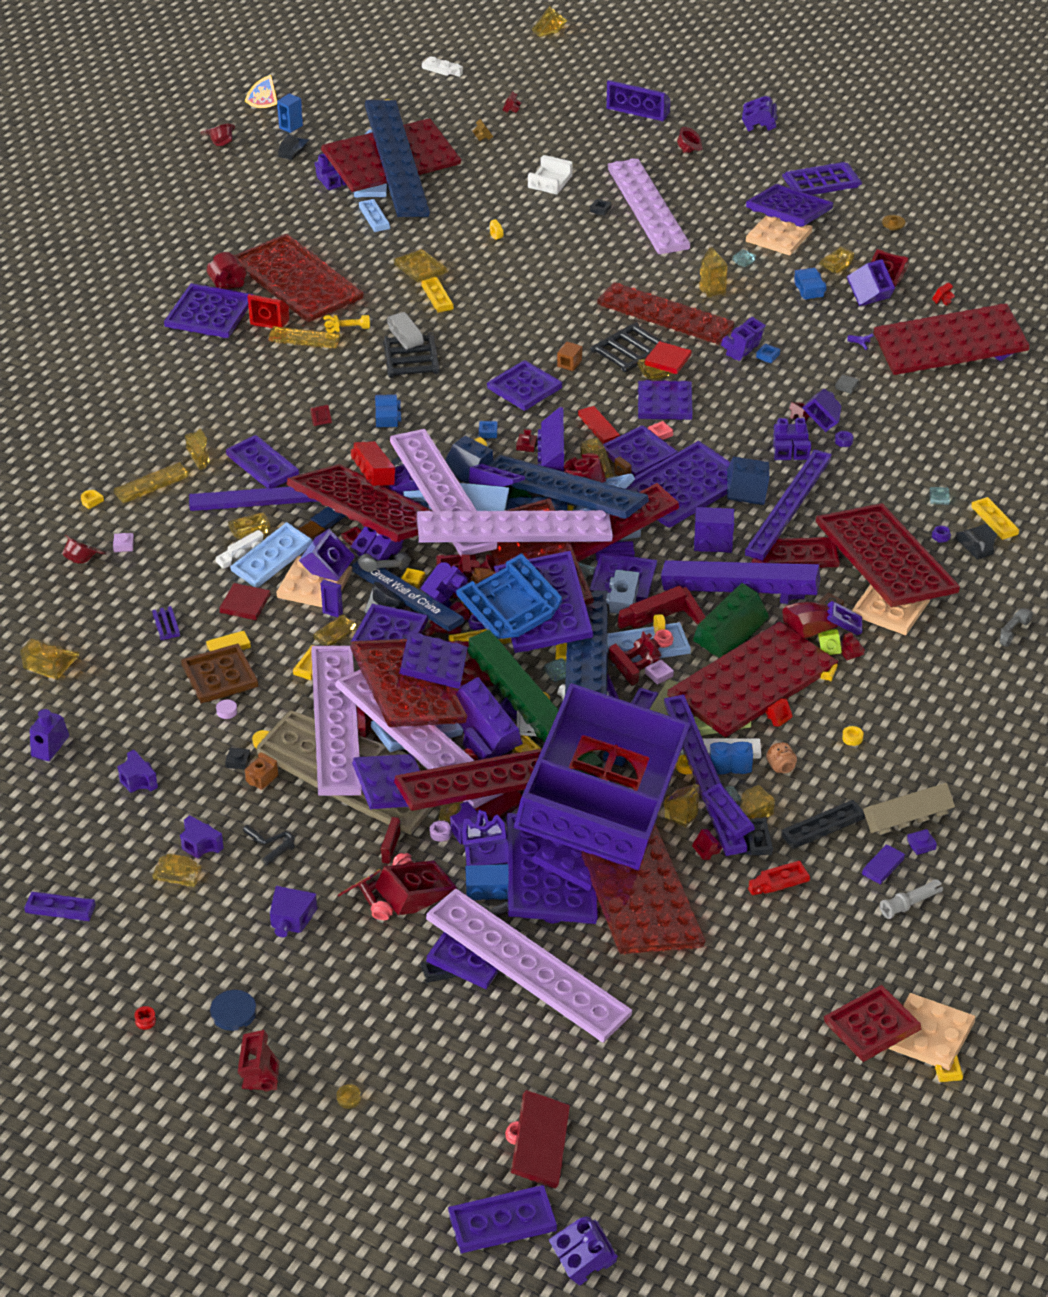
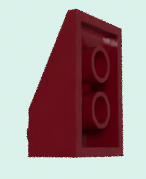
M434 860L384 866L375 884V888L398 915L416 913L445 898L454 889L458 890L456 885Z

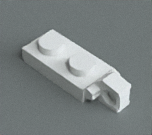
M429 57L422 63L423 69L446 76L452 74L460 77L463 74V66L446 60H440L436 57Z
M257 530L228 546L226 552L216 557V562L222 569L231 566L233 562L242 558L263 541V533Z

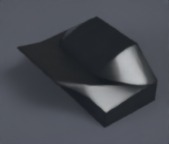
M288 135L280 144L278 157L293 160L307 145L309 139Z
M983 524L975 528L956 532L955 538L979 560L993 555L994 542L998 535L987 524Z
M374 582L364 612H368L371 604L401 609L404 601L380 582Z
M751 818L750 821L754 824L755 829L743 836L747 845V852L739 853L738 855H772L773 847L767 819Z

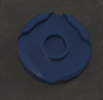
M229 990L219 994L212 1001L210 1007L211 1018L214 1020L215 1025L230 1031L239 1030V1027L244 1025L245 1027L250 1025L255 1019L257 1012L254 998L242 990Z

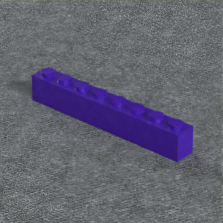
M665 560L661 573L663 590H670L681 586L682 588L687 587L689 591L733 592L743 583L757 593L817 595L821 580L819 565Z

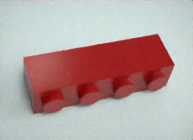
M375 441L354 442V449H351V459L354 460L371 485H394L395 466Z

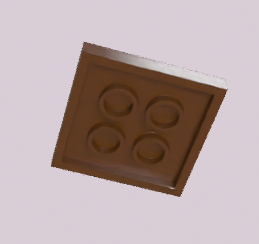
M239 643L181 659L182 667L200 704L258 687V680Z

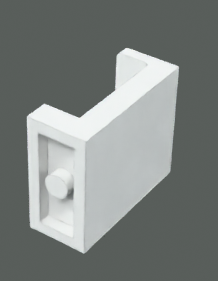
M543 155L541 157V167L535 174H528V188L558 194L572 177L573 162Z

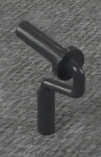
M245 825L243 828V832L257 843L268 844L283 838V843L262 859L266 866L288 849L293 850L295 848V836L289 831H284L264 839L251 826Z

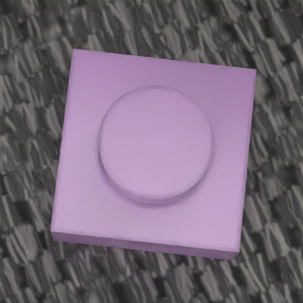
M133 533L114 534V552L133 551Z
M662 660L645 667V674L657 685L673 677L674 671Z

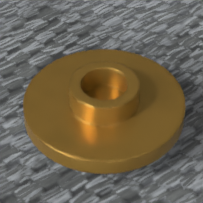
M888 215L883 218L882 224L890 230H898L905 226V219L898 215Z

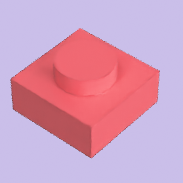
M664 421L648 427V430L662 440L673 436V429Z

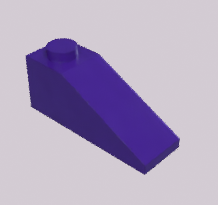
M484 464L470 467L469 484L504 487L525 480V476Z

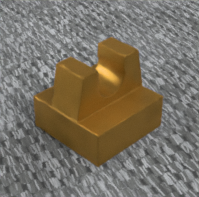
M479 119L476 122L478 126L472 132L479 141L484 138L490 140L493 135L483 121Z

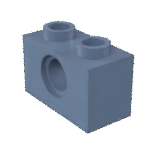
M615 571V576L610 579L611 593H607L606 604L609 605L610 613L619 614L620 610L636 603L639 589V572Z

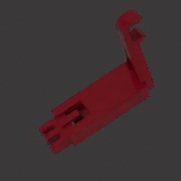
M677 586L620 610L617 627L622 629L631 626L634 630L652 623L654 615L667 617L682 610L697 625L706 617L687 587Z

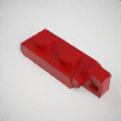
M796 861L762 871L761 875L757 876L756 879L749 880L748 890L751 895H758L763 892L771 893L809 882L810 875L801 861Z

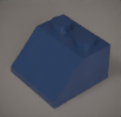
M465 435L452 445L445 461L457 479L469 484L470 467L479 464L486 465L493 460V450Z
M733 457L727 469L728 500L764 505L770 478L769 462Z

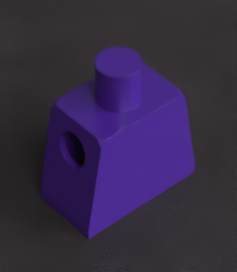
M822 389L803 406V409L827 432L839 423L842 406L835 399L832 392Z
M43 709L38 712L39 718L30 728L31 756L50 762L68 739L69 732L61 715L52 713L48 709Z
M281 886L275 887L270 909V920L277 936L284 938L289 931L300 933L304 930L318 909L316 894Z

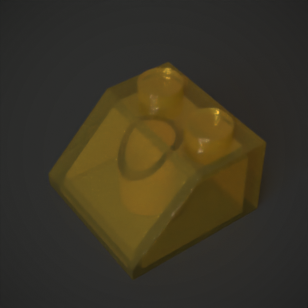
M710 247L701 261V281L699 282L700 290L707 297L726 293L727 263L713 247Z
M32 638L20 650L24 669L56 680L79 656V652Z

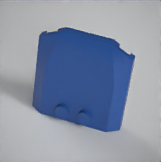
M523 554L507 561L506 568L475 585L472 581L456 590L457 596L487 630L490 629L497 639L521 636L552 618L562 603V597Z

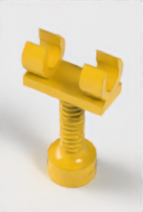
M326 315L323 317L324 320L331 319L324 323V326L327 327L325 329L329 333H333L335 330L339 332L340 326L358 325L362 329H370L369 315H362L360 319L338 320L337 315H333V317Z

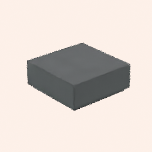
M842 375L835 384V389L852 394L859 385V379Z

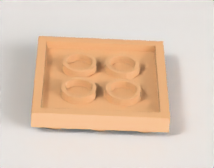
M765 216L746 236V242L791 255L811 234L813 226L806 224L803 227H799L795 223L784 222L777 217Z
M298 556L278 588L277 598L322 607L320 583L323 579L340 584L342 592L352 574V567L348 566L338 581L312 575L299 562L302 556Z
M870 585L852 611L862 616V620L907 635L930 602V599L890 607Z
M910 993L903 1006L921 1023L922 1030L888 1049L934 1066L939 1064L942 1066V1069L949 1071L975 1023V1016Z

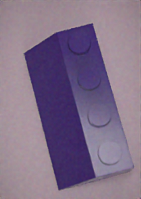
M611 80L607 81L606 109L664 121L669 115L671 99L666 93Z
M559 407L541 422V429H538V451H541L538 452V465L564 472L563 407Z
M479 677L459 688L447 710L462 727L464 734L467 728H473L491 750L492 758L502 756L523 744L518 727Z

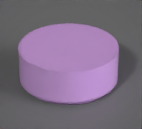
M232 700L220 701L216 705L217 715L222 719L234 717L237 714L236 703Z
M436 821L430 826V836L433 840L442 842L451 837V825L448 822Z

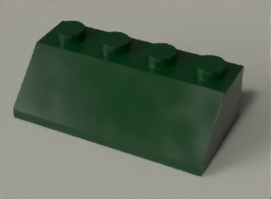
M741 583L697 625L693 641L718 658L745 643L769 619L759 594Z

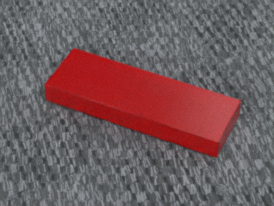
M595 406L578 410V416L602 444L620 436Z

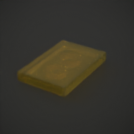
M422 249L393 259L395 266L418 283L447 273V267Z

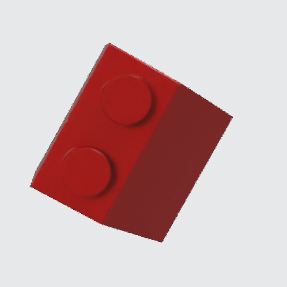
M248 294L250 324L283 330L290 319L288 304L281 300Z

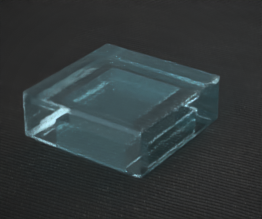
M742 249L733 255L732 261L746 267L756 260V255Z
M930 487V504L949 505V488Z

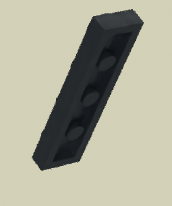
M851 800L782 829L781 836L792 849H796L865 819V814L862 808L854 800Z

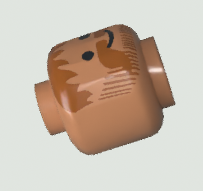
M787 743L773 744L766 754L768 763L776 773H789L795 768L797 756Z

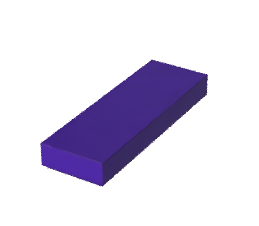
M720 782L702 793L703 798L736 840L755 829L754 824Z
M31 891L24 909L25 913L90 921L96 903L93 899Z

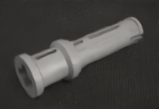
M935 879L906 894L900 892L890 900L885 899L880 902L881 912L887 919H891L896 913L908 911L911 905L941 893L943 886L937 888V886L942 884L938 879Z

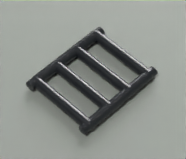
M635 322L590 347V350L615 363L625 373L644 363L647 356L653 350L630 336L629 333L634 331L655 345L659 341H664L639 327V324ZM622 338L645 352V354L639 356L616 342V340ZM610 345L633 361L626 363L604 349V347Z
M433 332L422 335L423 341H428V345H419L410 349H405L404 347L391 348V344L401 343L396 337H383L389 378H393L394 375L427 372L438 374L440 372ZM430 351V355L392 358V355ZM432 362V365L404 368L393 367V365Z

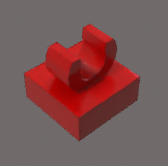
M948 282L938 288L932 300L936 304L942 301L944 305H949L952 302L951 299L955 297L950 292L953 285Z
M781 698L765 711L767 718L771 719L773 726L780 727L793 717L787 699Z

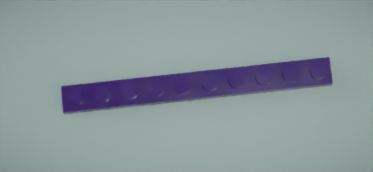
M814 449L745 549V556L764 560L831 461L832 454Z
M679 695L664 698V705L670 717L690 723L682 749L702 796L704 791L720 782L685 696ZM702 796L725 855L729 856L747 852L744 838L741 837L736 840Z

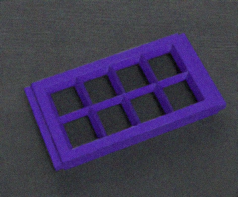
M845 162L787 171L782 174V177L791 189L810 195L856 188L862 185L856 173ZM843 170L844 173L835 174L833 171ZM829 172L831 174L829 176H821V173ZM815 174L818 176V178L809 179L807 177L809 175ZM804 177L805 180L796 181L794 178ZM848 178L850 181L840 182L839 179ZM832 180H835V181L837 182V183H834V184H827V183H826V181H832ZM814 183H823V186L814 187L813 185ZM808 184L811 187L805 189L800 188V186Z

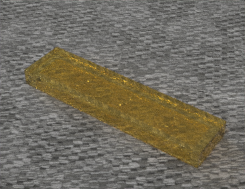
M273 326L269 335V341L337 348L340 341V333Z
M178 462L114 488V494L122 503H125L189 477L188 471Z

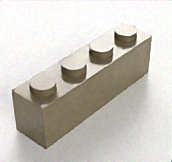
M944 783L866 807L863 811L870 832L878 831L879 835L891 832V827L898 826V829L911 826L910 821L917 820V823L930 820L929 815L936 814V817L949 814L948 809L954 808L955 805L948 784Z

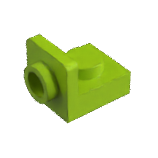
M837 629L818 633L821 650L829 655L841 653L840 637Z

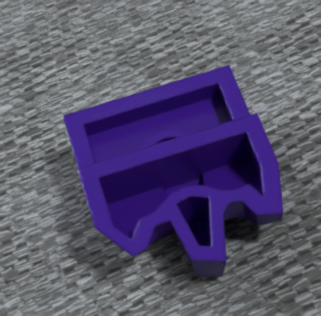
M481 810L478 811L475 824L470 819H464L462 836L466 853V865L507 864L508 836L502 819L496 815L492 821L488 822L486 812Z

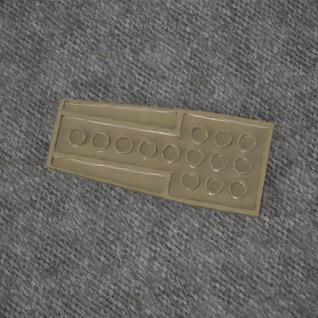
M288 711L257 745V754L262 752L277 761V766L318 788L315 719L295 711ZM358 735L359 757L407 754L400 750L389 752L384 744ZM415 758L420 771L428 770ZM362 788L361 795H331L352 808L388 825L392 817L399 818L401 831L410 835L433 809V807L411 811L409 807L370 809Z

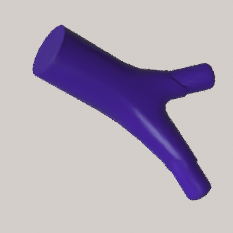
M873 333L868 336L848 335L847 341L858 343L867 350L868 347L865 342H870V338L874 335Z

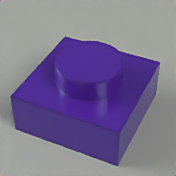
M927 829L907 835V842L916 855L936 850L937 843Z

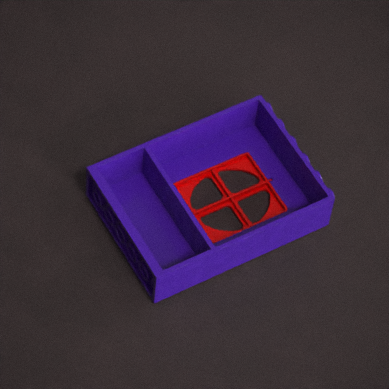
M570 683L522 795L514 828L639 870L679 760L690 723ZM603 750L609 753L603 769L577 760L583 754L591 751ZM617 756L626 758L632 764L637 774V780L611 772ZM574 769H578V770H581V771H584V772H587V773L596 775V776H598L599 778L594 777V776H591V775H588V774H585V773H582V772H579V771H576V770H574ZM609 781H613V782H616V783H619V784H622V785L631 787L632 789H629V788H626V787H623V786L614 784V783L609 782Z

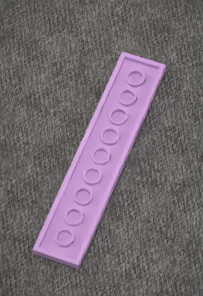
M639 159L608 163L609 172L657 253L664 254L690 249L688 239Z
M425 429L390 436V443L432 511H477ZM452 542L460 556L462 554L472 555L497 549V542Z
M602 510L417 511L419 542L612 541L613 536L609 514Z
M312 646L318 796L361 795V784L352 765L353 758L359 757L356 704L336 687L338 679L354 673L352 646Z
M368 666L337 680L336 687L427 769L474 761ZM502 794L466 801L475 809Z
M454 889L427 913L426 919L601 1042L604 1043L631 1017L632 1009L459 890Z

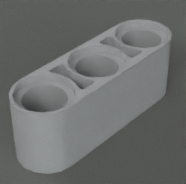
M405 312L387 317L389 329L405 349L423 345L424 341L420 330Z

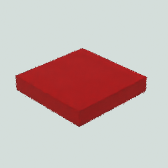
M659 341L645 359V365L678 374L690 358L692 350Z

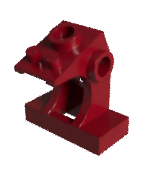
M644 631L641 634V638L634 642V647L628 651L621 650L616 643L609 647L608 659L631 686L638 683L639 674L642 669L659 661V657L662 656L658 650L660 648L659 643L654 638L650 639L653 636L650 633L646 635ZM638 655L642 658L638 662L631 661V659Z
M265 1030L243 1034L237 1072L241 1078H244L242 1089L277 1090L280 1061L267 1045L268 1034ZM249 1054L256 1056V1059L249 1060Z

